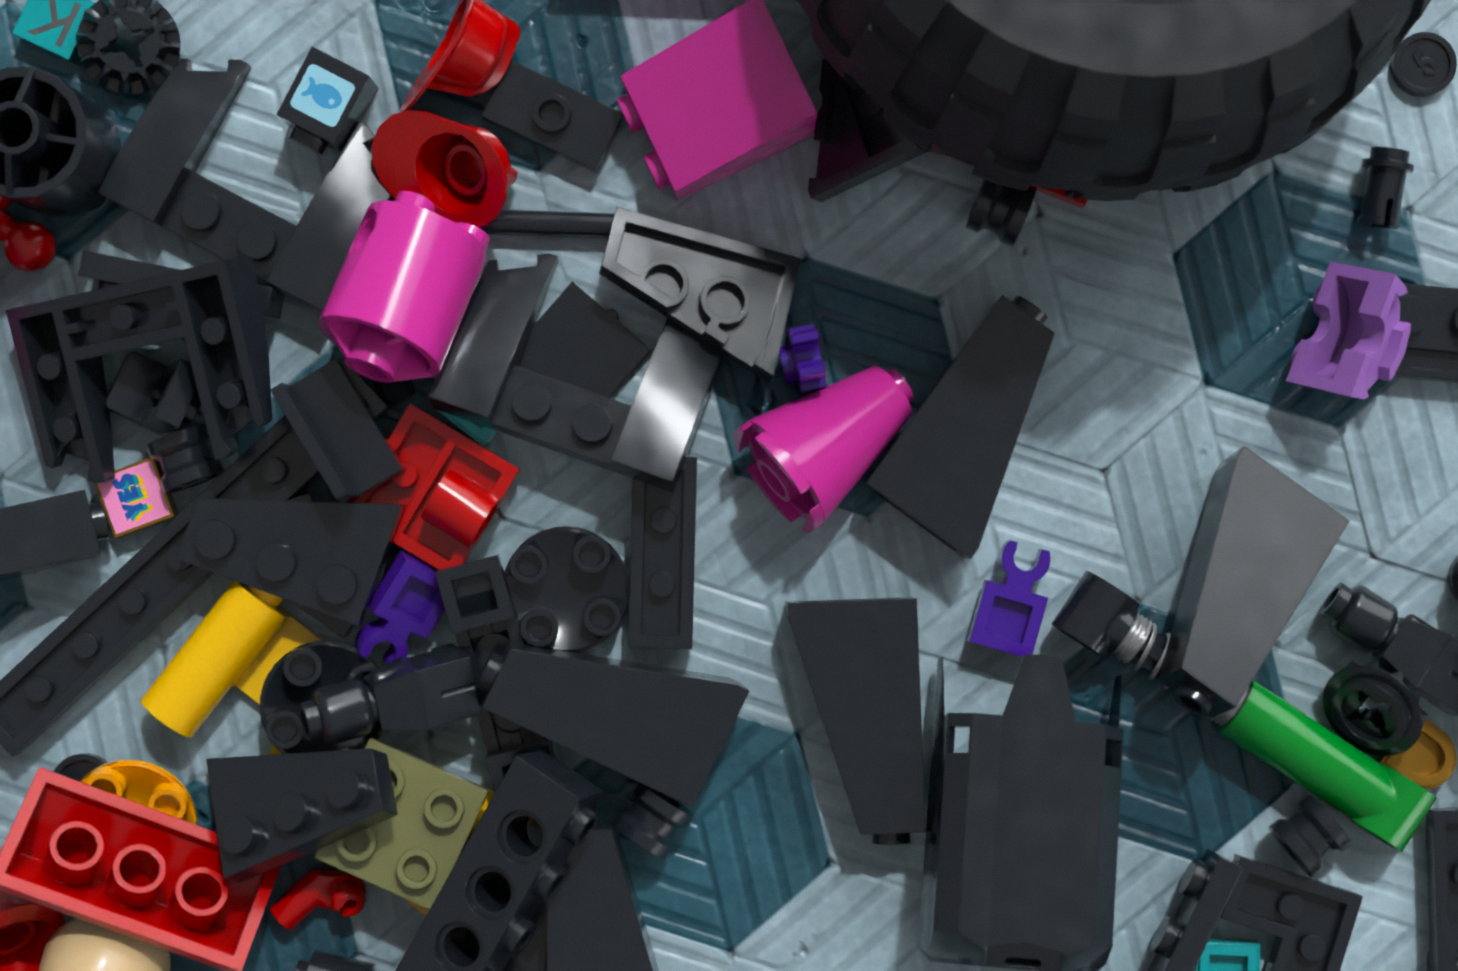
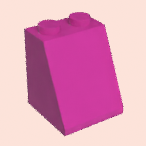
M748 0L620 76L626 94L616 98L617 104L631 133L643 129L653 151L644 155L643 158L658 190L660 191L670 186L677 201L808 140L814 134L817 112L763 0Z

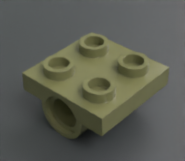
M371 737L365 749L372 748L387 754L398 815L318 849L314 858L430 910L470 839L490 790Z

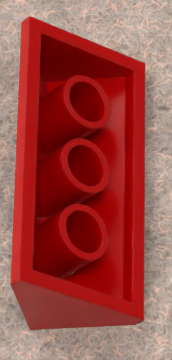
M39 767L0 851V891L223 971H242L281 865L241 883L224 879L217 832Z

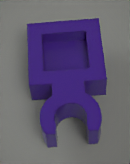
M814 324L789 328L787 331L789 344L780 346L779 351L785 384L797 382L799 396L827 387L825 377H827L826 368L821 356L817 328H814Z
M1007 540L999 554V564L1005 574L1003 582L999 584L984 580L967 641L1024 657L1025 654H1033L1048 597L1031 593L1032 586L1035 581L1041 579L1048 571L1051 557L1050 551L1039 549L1033 567L1025 571L1021 570L1014 562V554L1017 550L1018 542Z
M400 551L369 603L371 611L379 616V619L363 626L355 638L354 646L358 649L361 657L367 658L377 643L387 641L390 642V646L382 658L386 665L401 656L403 658L407 657L408 646L406 640L411 632L425 639L428 638L445 611L435 571L438 569Z

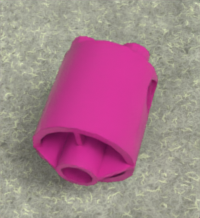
M400 191L395 201L384 200L370 204L317 322L322 334L339 347L345 358L344 362L350 369L364 377L384 383L435 377L441 371L475 285L487 260L486 248L490 241L488 234L482 229L464 222L455 223L434 213L435 205L428 198L411 191Z

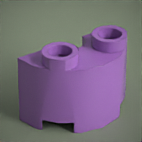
M1330 261L1323 282L1318 286L1313 299L1314 313L1320 318L1318 327L1311 338L1307 340L1301 339L1295 347L1291 357V368L1286 381L1359 399L1369 397L1367 390L1378 379L1390 381L1405 355L1411 332V323L1400 321V301L1398 296L1408 292L1399 277L1393 273Z

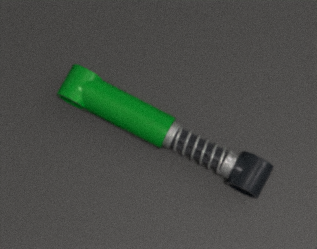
M1086 570L1055 617L1052 625L1104 659L1106 656L1114 654L1115 658L1118 657L1119 660H1123V663L1134 662V670L1142 667L1150 673L1148 676L1149 680L1154 679V677L1159 679L1171 636L1170 632L1158 633L1155 623L1148 621L1143 615L1139 616L1138 607L1140 604L1111 583ZM1252 680L1235 708L1211 718V721L1215 720V723H1218L1216 730L1219 734L1339 810L1351 822L1399 852H1403L1437 799L1414 781L1394 769L1377 762L1255 680ZM1163 684L1164 690L1169 688Z

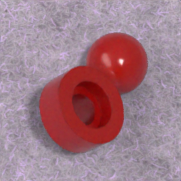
M0 196V241L4 243L6 258L14 267L25 272H37L46 268L53 261L56 254V241L52 232L38 222L25 221L19 223L6 211L12 201Z

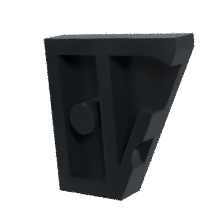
M826 59L822 60L819 85L822 105L817 113L813 138L820 142L816 178H809L808 183L810 198L819 202L830 199L927 152L906 139L888 124L882 117L884 110L862 88L855 91Z

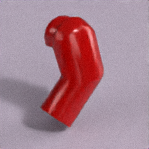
M312 869L270 907V911L275 919L290 931L315 908L340 911L341 917H353L360 913L365 906V885L358 877L345 871Z

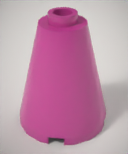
M872 366L830 384L825 388L816 390L745 421L743 425L733 432L734 445L738 453L748 446L755 462L746 469L772 505L791 523L802 516L806 519L802 531L810 533L825 523L911 418L912 408L909 402L914 398L913 392L906 380L894 369H889L886 372L878 366Z

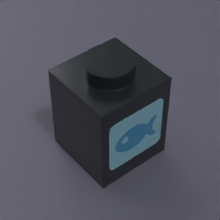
M312 46L276 115L292 128L288 138L319 155H323L327 146L341 153L359 122H362L379 88L369 75Z

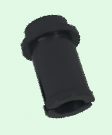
M1371 147L1370 157L1362 159L1361 166L1368 169L1360 216L1357 219L1358 224L1365 226L1372 224V227L1399 229V215L1406 173H1413L1414 165L1408 163L1409 151L1389 147Z

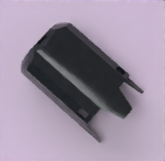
M1025 654L1003 715L980 713H947L945 715L943 657L938 658L918 948L930 962L1029 971H1099L1107 964L1113 946L1124 729L1119 728L1122 675L1115 676L1108 725L1076 722L1062 657ZM970 727L968 753H954L955 728Z

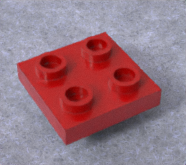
M410 403L388 438L389 443L406 470L352 503L406 505L392 542L440 570L466 563L521 469Z

